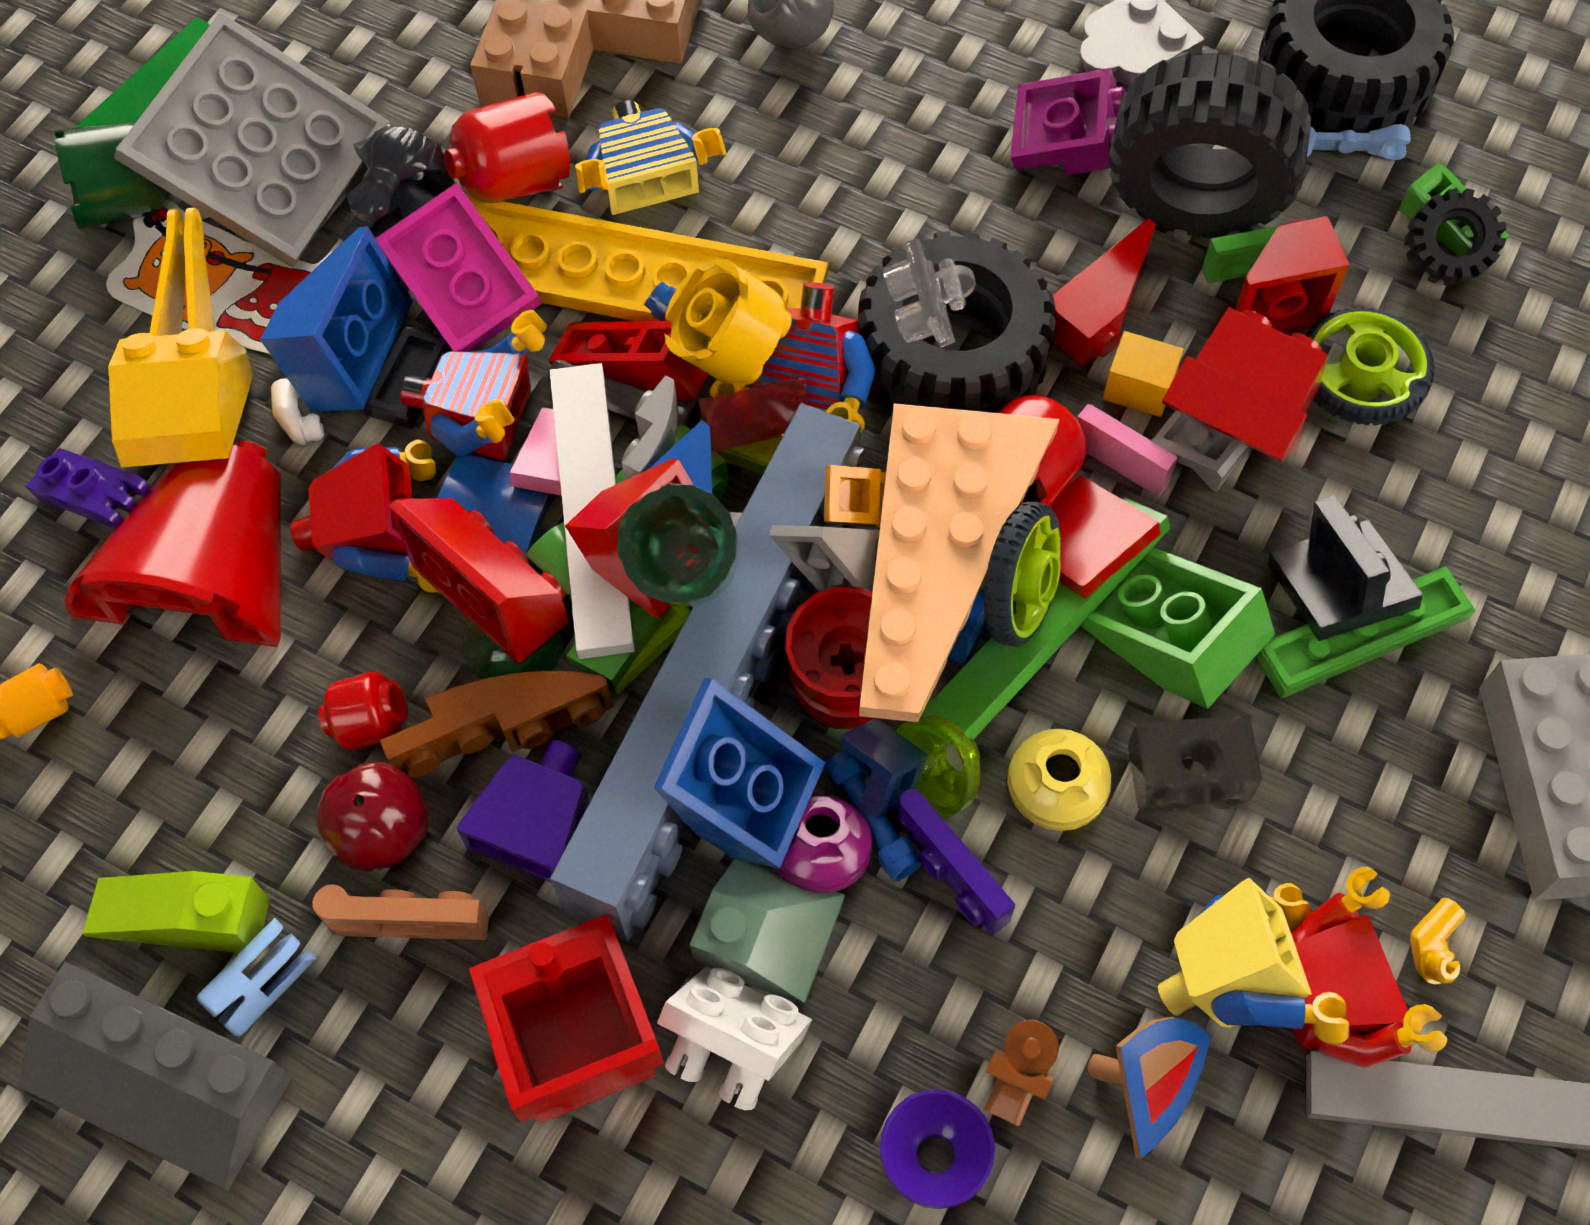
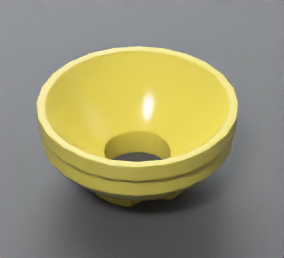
M1050 729L1032 735L1017 749L1008 768L1007 785L1009 795L1015 807L1025 818L1035 825L1049 830L1066 831L1087 825L1100 814L1106 805L1111 791V772L1103 751L1092 740L1072 730ZM1059 754L1068 755L1077 762L1080 774L1072 781H1057L1047 771L1046 762L1048 759Z

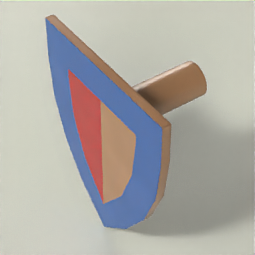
M1174 1017L1152 1020L1133 1031L1116 1045L1118 1059L1094 1054L1089 1061L1088 1073L1091 1078L1123 1086L1135 1157L1138 1159H1142L1158 1145L1176 1125L1192 1097L1203 1070L1211 1039V1034L1195 1022Z

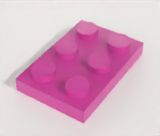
M455 183L375 238L384 254L453 352H473L511 326L521 313L527 310H534L543 303L458 183Z

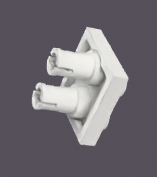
M706 966L665 1002L657 1024L678 1034L672 1053L665 1064L666 1069L670 1073L676 1075L680 1066H685L681 1079L689 1082H698L703 1076V1069L710 1052H713L732 1062L725 1082L719 1090L720 1097L725 1102L730 1103L734 1094L740 1092L734 1107L742 1110H752L757 1104L758 1095L765 1079L769 1081L804 1040L812 1019L799 1013L796 1005L777 995L765 996L745 986L744 980L734 972L723 968L711 969Z

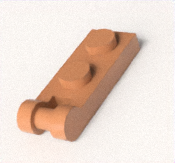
M332 884L320 888L313 898L315 913L324 921L332 933L339 936L487 940L489 916L480 900H475L471 894L465 892L445 891L439 893L437 899L416 898L415 894L404 890H384L380 892V897L349 896L342 887Z

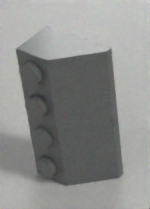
M64 962L29 1017L18 1087L229 1191L293 1077L274 1061L74 965Z

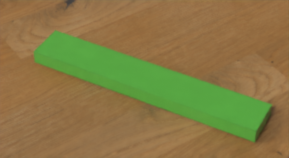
M1124 498L1125 502L1159 521L1161 535L1119 571L1110 576L1086 599L1058 582L1049 610L1034 636L1025 644L1017 647L998 643L991 638L925 707L920 717L923 726L960 748L965 749L1143 559L1152 547L1170 530L1168 516L1128 498Z

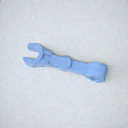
M1401 124L1373 130L1369 133H1355L1353 130H1344L1340 133L1315 132L1313 127H1311L1307 157L1311 154L1312 150H1338L1344 154L1353 151H1367V153L1383 157L1387 160H1401L1406 155V144H1409L1411 140L1410 130L1406 125Z

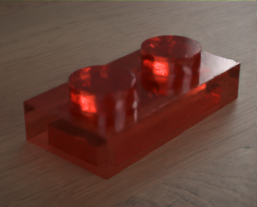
M794 377L698 398L702 420L710 426L711 451L713 452L784 436L800 403L809 405L804 377Z

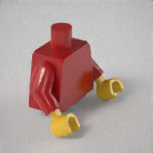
M1368 867L1358 868L1349 875L1346 884L1347 895L1342 893L1335 894L1309 913L1291 932L1312 993L1304 998L1305 1004L1313 1005L1316 997L1322 993H1336L1346 1003V1017L1343 1019L1349 1022V1037L1344 1042L1338 1044L1321 1041L1314 1033L1313 1024L1304 1023L1302 1029H1293L1298 1045L1305 1050H1320L1325 1056L1362 1068L1411 1052L1412 1045L1418 1044L1422 1049L1429 1052H1437L1443 1049L1447 1043V1037L1441 1031H1433L1426 1035H1421L1422 1027L1426 1023L1441 1019L1442 1015L1426 1004L1416 1005L1409 1010L1407 1009L1369 915L1359 916L1358 909L1362 906L1368 909L1384 907L1390 897L1389 891L1384 887L1377 889L1368 897H1363V886L1368 881L1373 880L1378 874Z

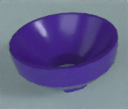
M933 1089L915 1093L905 1098L893 1109L886 1119L881 1133L880 1156L886 1176L898 1193L910 1202L922 1207L944 1209L956 1207L969 1201L982 1189L990 1176L994 1164L995 1142L993 1131L987 1118L974 1103L954 1092ZM935 1137L949 1143L953 1150L954 1162L947 1171L935 1174L927 1172L921 1167L917 1160V1149L924 1140Z

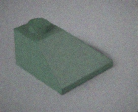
M734 859L713 888L691 940L690 949L694 965L701 968L707 966L711 969H727L739 975L744 980V984L805 1006L845 900V894L836 891L814 893L803 890L786 882L777 874L775 869L757 863Z

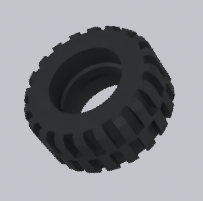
M1274 0L1259 49L1260 56L1258 62L1263 60L1273 65L1276 69V75L1279 76L1284 73L1297 86L1296 91L1299 90L1309 106L1308 114L1311 117V127L1319 129L1321 132L1340 133L1344 130H1353L1355 133H1369L1370 131L1395 124L1407 126L1413 122L1414 117L1421 115L1429 105L1448 62L1454 43V29L1451 25L1452 18L1446 4L1440 5L1442 0ZM1327 40L1355 41L1372 48L1381 56L1367 57L1350 54L1336 48Z
M1203 50L1201 55L1191 56L1190 51L1177 54L1169 63H1166L1163 59L1146 70V74H1140L1128 86V91L1122 96L1119 104L1109 156V167L1111 169L1110 177L1112 183L1119 192L1120 197L1129 208L1136 207V212L1141 218L1155 220L1159 222L1161 228L1171 232L1179 229L1187 231L1189 236L1200 237L1201 233H1213L1214 237L1228 236L1232 231H1239L1240 233L1253 231L1258 226V223H1262L1265 226L1275 220L1281 212L1289 208L1297 198V192L1301 190L1304 180L1311 130V117L1308 114L1309 106L1299 90L1296 91L1297 86L1284 73L1279 76L1276 75V69L1273 65L1263 60H1260L1258 63L1249 61L1247 54L1233 51L1232 56L1218 55L1219 50ZM1191 144H1212L1227 149H1208Z
M950 231L937 232L934 234V238L925 241L923 236L906 242L904 251H901L899 248L891 251L882 258V266L878 265L872 269L866 279V288L861 291L858 303L860 335L864 338L876 367V373L870 388L872 394L883 404L889 400L892 413L894 404L997 413L1018 396L1036 395L1037 386L1043 383L1047 372L1056 319L1054 318L1056 306L1053 294L1048 289L1046 290L1048 282L1037 268L1030 270L1031 261L1018 250L1014 253L1009 252L1005 242L993 237L990 242L979 239V234L964 231V236H950ZM959 313L981 320L998 335V338L978 349L951 351L928 344L919 338L911 328L921 320L933 315Z

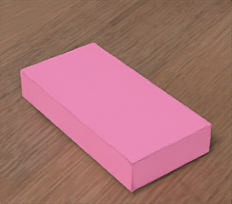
M1087 404L1077 417L1085 433L1087 454L1157 497H1160L1170 483L1177 461L1176 455L1093 405Z
M542 407L510 471L512 487L562 496L553 409Z

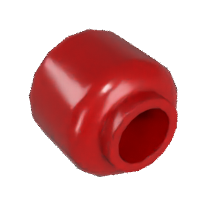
M369 671L338 680L329 685L324 695V705H321L319 708L318 717L320 726L328 737H333L341 747L356 751L381 744L380 740L400 732L402 723L408 717V706L405 694L397 681L389 680L380 672Z

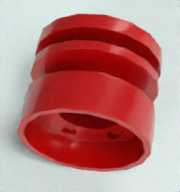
M836 586L815 593L797 608L787 627L785 651L791 684L797 701L813 720L833 729L852 730L874 719L872 717L859 716L873 592L861 587ZM852 664L855 673L843 674L842 665Z

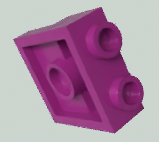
M1111 68L1018 84L1010 154L1015 170L1062 163L1066 174L1071 175L1110 168L1109 156L1119 104L1122 96L1126 93L1123 86H1116Z

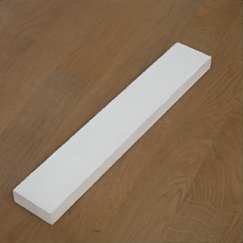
M602 363L550 370L564 525L574 518L601 491L616 485ZM565 527L576 651L579 659L635 652L629 598L591 569Z

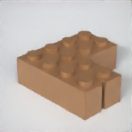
M495 0L470 64L480 105H489L520 96L516 72H521L525 95L534 92L545 94L556 112L548 113V115L569 119L593 50L682 64L702 0Z

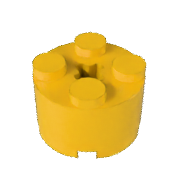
M717 258L711 260L715 266L703 272L696 268L690 272L675 290L665 319L672 323L671 337L664 333L665 342L672 353L714 378L725 383L740 382L744 385H749L760 377L763 365L773 353L779 339L783 338L789 331L792 321L791 315L784 310L782 299L775 290L731 261Z

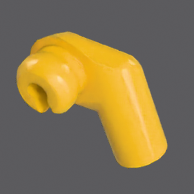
M1442 898L1411 931L1409 938L1416 972L1425 981L1434 985L1451 983L1460 973V962L1452 961L1455 956L1453 952L1449 951L1446 939L1464 921L1466 914L1456 902L1449 898Z

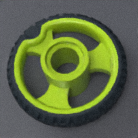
M1348 307L1344 310L1333 311L1314 323L1305 336L1312 338L1320 346L1327 338L1339 332L1347 331L1351 337L1348 339L1339 362L1325 365L1320 386L1313 401L1319 407H1324V411L1331 413L1332 416H1340L1339 419L1347 420L1350 423L1355 421L1356 424L1368 426L1372 423L1375 426L1399 421L1413 413L1423 403L1431 389L1435 375V364L1431 349L1428 348V343L1422 335H1419V331L1413 328V325L1406 324V320L1400 319L1397 315H1391V312H1384L1381 309L1377 311L1372 307H1362L1361 309L1359 307ZM1397 345L1408 356L1414 373H1404L1394 368L1399 357ZM1383 390L1392 399L1385 402H1365L1376 398Z
M1024 502L1020 504L1006 519L991 552L985 578L984 614L989 634L996 642L1004 645L1021 646L1034 636L1043 623L1057 590L1061 568V530L1055 512L1046 504L1038 502ZM1013 601H1016V614L1013 616Z

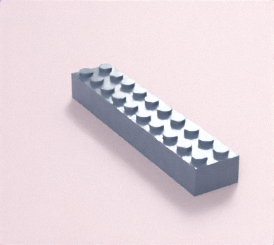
M800 403L550 878L566 916L585 923L608 914L617 938L627 943L636 927L643 929L649 922L657 901V897L652 894L661 876L670 877L676 868L682 852V845L678 844L687 826L653 787L704 678L714 679L751 708H754L755 699L751 696L759 681L766 683L769 680L778 658V652L774 650L781 636H786L787 627L799 607L797 604L804 590L811 593L815 588L769 536L772 525L843 528L842 524L824 522L825 469L827 465L862 467L866 449L860 447V424Z

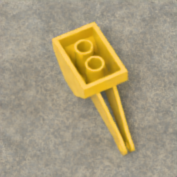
M197 208L186 209L185 223L179 209L168 210L166 240L150 333H138L125 339H120L108 366L112 442L121 468L229 458L253 379L246 349L226 330L215 331L204 253L203 224ZM186 273L188 330L182 332L184 284Z

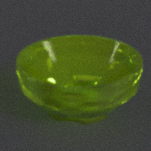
M929 714L921 716L918 722L906 721L900 725L896 732L928 754L916 790L923 795L942 819L950 818L971 805L977 796L981 777L980 754L973 739L969 738L955 723L940 715ZM947 743L952 744L957 750L963 764L961 771L953 768L947 760Z

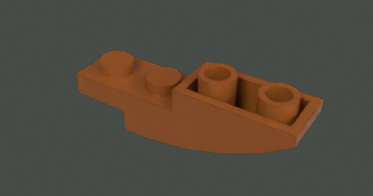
M576 671L513 673L456 686L425 698L433 717L380 740V743L390 765L397 767L410 777H421L436 770L441 762L458 754H472L485 749L492 743L494 738L504 735L512 753L522 748L534 749L551 740L555 733L573 725L585 726L600 719L606 710L614 706L608 684L603 675Z

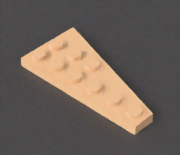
M894 404L859 716L910 722L919 721L946 665L947 657L956 638L969 617L977 594L985 583L988 563L999 531L1009 515L1021 504L1029 486H1031L1039 470L1040 462L1057 432L1060 419Z

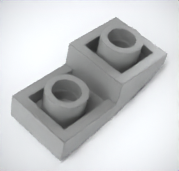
M666 375L653 391L648 390L642 395L636 406L635 418L639 438L634 439L629 444L623 455L622 466L625 480L648 470L674 445L678 425V405L674 379Z

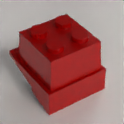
M1228 307L1197 358L1186 357L1164 395L1162 404L1279 462H1285L1289 454H1296L1300 447L1299 441L1307 417L1306 412L1320 386L1329 354L1322 352L1321 346L1308 336L1299 333H1293L1289 336L1272 328L1270 320L1255 311L1245 309L1241 313Z
M608 914L469 968L511 1110L520 1122L534 1118L540 1124L656 1077L655 1067L665 1064Z

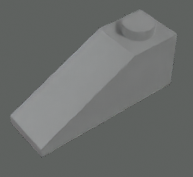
M772 525L769 534L771 539L819 592L836 586L861 587L873 592L879 529L864 525L857 526L855 529Z

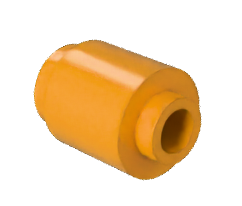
M38 663L0 684V739L3 740L11 735L21 737L69 710L66 699L72 697L73 693L66 678L57 668L48 670L44 665Z

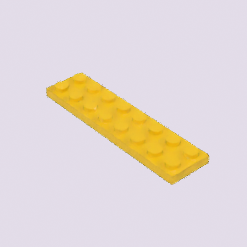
M466 194L544 304L631 321H659L651 314L652 311L644 306L645 301L656 286L663 281L669 287L673 286L677 289L690 272L696 268L703 272L715 266L711 260L717 258L731 261L775 290L782 299L784 310L801 308L804 283L826 284L828 278V262L504 201L485 203Z

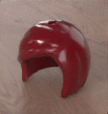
M384 762L364 763L346 774L337 775L322 792L316 817L318 831L325 846L345 865L364 872L375 869L382 870L383 868H390L400 863L419 846L420 841L425 838L429 826L427 806L419 787L406 773ZM360 798H364V803L361 806H357V801Z

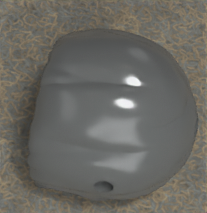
M748 0V20L754 31L767 42L785 49H799L810 45L826 32L834 11V0Z

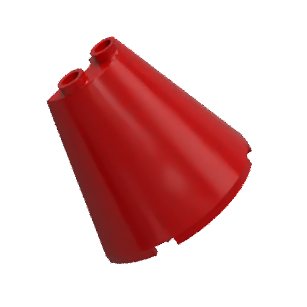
M239 441L236 445H232L229 458L169 463L151 484V488L138 500L135 507L124 517L123 521L115 528L69 585L64 601L72 618L123 625L129 604L207 615L211 617L225 640L278 647L281 638V474L266 460L268 454L266 449L254 442Z

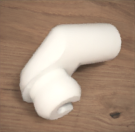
M280 379L275 381L271 386L272 414L293 443L309 446L308 442L320 441L324 437V429L322 423H320L319 415L311 413L302 417L298 409L297 392L289 380Z

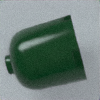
M136 122L54 130L56 136L54 140L64 184L70 183L74 205H70L78 229L152 215L160 212L168 205L171 193L114 159L116 148Z

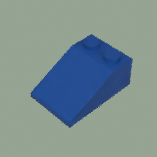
M368 226L359 227L279 302L260 341L311 412L363 409L413 300Z
M704 678L653 788L696 835L731 858L780 868L825 762L714 679Z

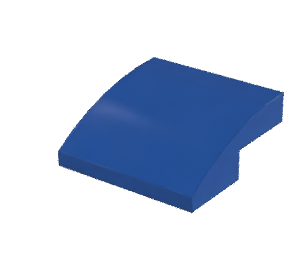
M468 454L458 456L437 498H453L466 511L477 510L489 522L494 535L503 543H506L508 540L514 542L526 554L534 543L542 537L541 522L556 495L512 487L510 471L513 464Z

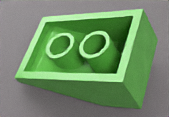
M1154 547L1080 625L1161 688L1206 709L1215 702L1275 635L1262 588Z

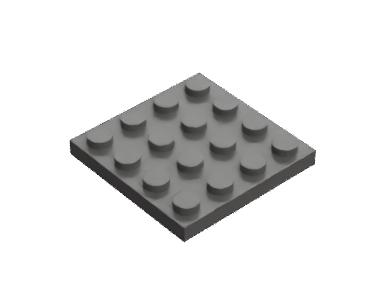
M220 12L118 145L114 159L293 268L364 164L356 153L353 144L371 137L374 132L389 125L390 121Z

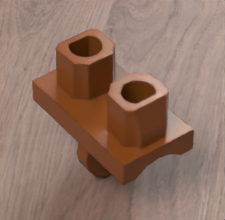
M1034 1019L1021 1021L1011 1028L1006 1036L1005 1051L997 1049L986 1070V1073L997 1077V1080L984 1110L1017 1126H1020L1033 1095L1043 1100L1046 1099L1054 1074L1047 1072V1070L1051 1069L1059 1052L1058 1038L1052 1028L1044 1022Z

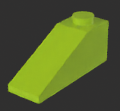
M185 871L98 878L82 934L90 938L240 953L263 930L270 898L252 877Z

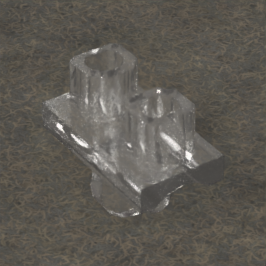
M919 238L905 243L904 246L908 258L883 269L887 287L895 302L916 294L919 297V301L895 310L894 314L899 331L907 343L934 335L940 347L955 342L944 303H949L952 310H960L965 307L966 302L964 298L973 292L976 286L973 271L962 265L955 266L953 259L946 258L939 262L940 270L935 272L933 263L926 260Z

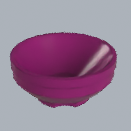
M812 794L781 867L773 868L786 882L803 890L814 893H830L842 890L855 883L869 866L872 855V836L868 821L859 809L840 797L828 794ZM825 815L834 819L839 829L832 836L816 837L807 831L804 824L813 816Z

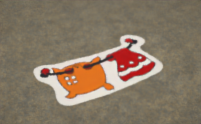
M170 200L168 205L160 212L134 219L135 243L127 258L109 274L106 282L107 291L113 298L149 315H153L166 240L168 210L179 209L185 223V212ZM202 221L204 253L215 331L226 330L243 347L270 354L260 341V338L279 302L332 252L326 255L319 263L310 264L298 260L295 266L291 268L256 245ZM185 273L182 328L188 330Z

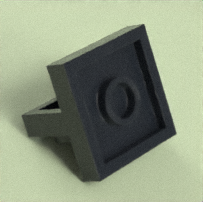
M1335 495L1314 501L1309 539L1269 552L1268 566L1318 641L1420 609L1422 592L1369 520L1359 522L1354 514H1348Z

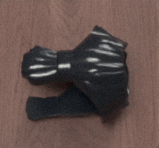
M386 125L374 132L371 137L353 144L356 153L365 163L368 170L363 177V181L346 196L354 218L343 230L339 238L344 242L359 227L368 226L372 232L378 221L389 218L401 212L404 219L453 186L455 181L447 171L444 153L440 144L416 130L394 125Z

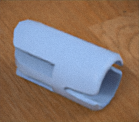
M276 918L197 996V1001L213 1017H216L226 1009L218 1021L234 1036L239 1037L243 1035L317 959L309 950L303 952L262 992L260 988L289 960L300 945V941L293 934H289L244 975L242 971L283 929V925Z

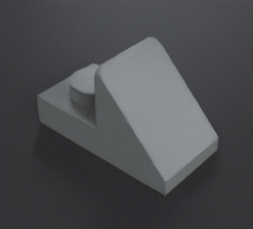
M1177 410L1152 439V442L1176 455V462L1194 469L1210 489L1217 492L1250 449L1249 446Z

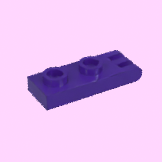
M61 448L40 463L36 475L25 486L40 501L112 528H117L123 521V518L115 511L116 508L130 512L137 504L129 493L132 492L144 496L151 488L143 478L136 474Z
M915 789L905 790L900 796L898 824L920 850L918 857L923 867L936 881L940 882L942 879H945L958 895L955 898L956 904L971 924L979 926L982 923L992 936L1010 923L1016 904L923 795Z

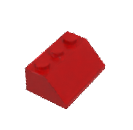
M453 498L397 499L389 505L413 569L516 663L520 664L569 623L563 603L566 594L558 581L547 572L539 575L531 568L526 555L514 542L508 540L506 543H503L494 535L489 522L477 510L473 509L471 512H468Z

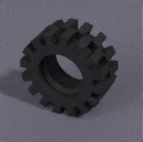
M1457 188L1448 189L1443 195L1438 193L1424 204L1410 220L1407 227L1410 230L1404 240V245H1410V250L1406 253L1408 261L1415 259L1418 264L1414 270L1419 275L1423 272L1429 274L1430 276L1427 279L1429 282L1435 284L1439 280H1443L1444 286H1453L1457 282H1461V285L1470 282L1494 264L1500 256L1498 252L1505 246L1506 238H1501V234L1507 228L1505 221L1498 222L1497 217L1502 213L1498 205L1493 209L1486 205L1491 198L1485 194L1480 198L1473 197L1475 192L1473 189L1466 188L1462 193H1458ZM1452 219L1460 220L1470 227L1473 233V245L1468 253L1459 256L1449 255L1439 247L1436 240V232L1442 222Z

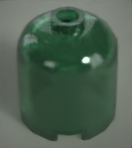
M666 484L661 486L659 490L648 493L638 503H633L628 508L618 530L617 553L622 561L627 577L642 593L671 606L695 607L714 600L731 584L739 567L740 542L730 513L713 494L694 485ZM689 546L696 547L699 555L691 553ZM683 549L685 554L679 559V554ZM690 559L697 561L694 565L684 566Z

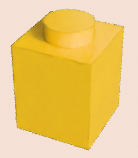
M1124 331L1109 371L1103 400L1162 418L1166 406L1162 404V399L1179 371L1178 367L1184 348Z

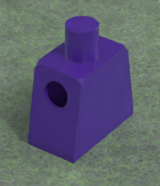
M552 740L540 764L516 755L507 758L456 828L465 847L552 883L550 878L590 803L585 784L571 777L582 756L581 753L567 743Z

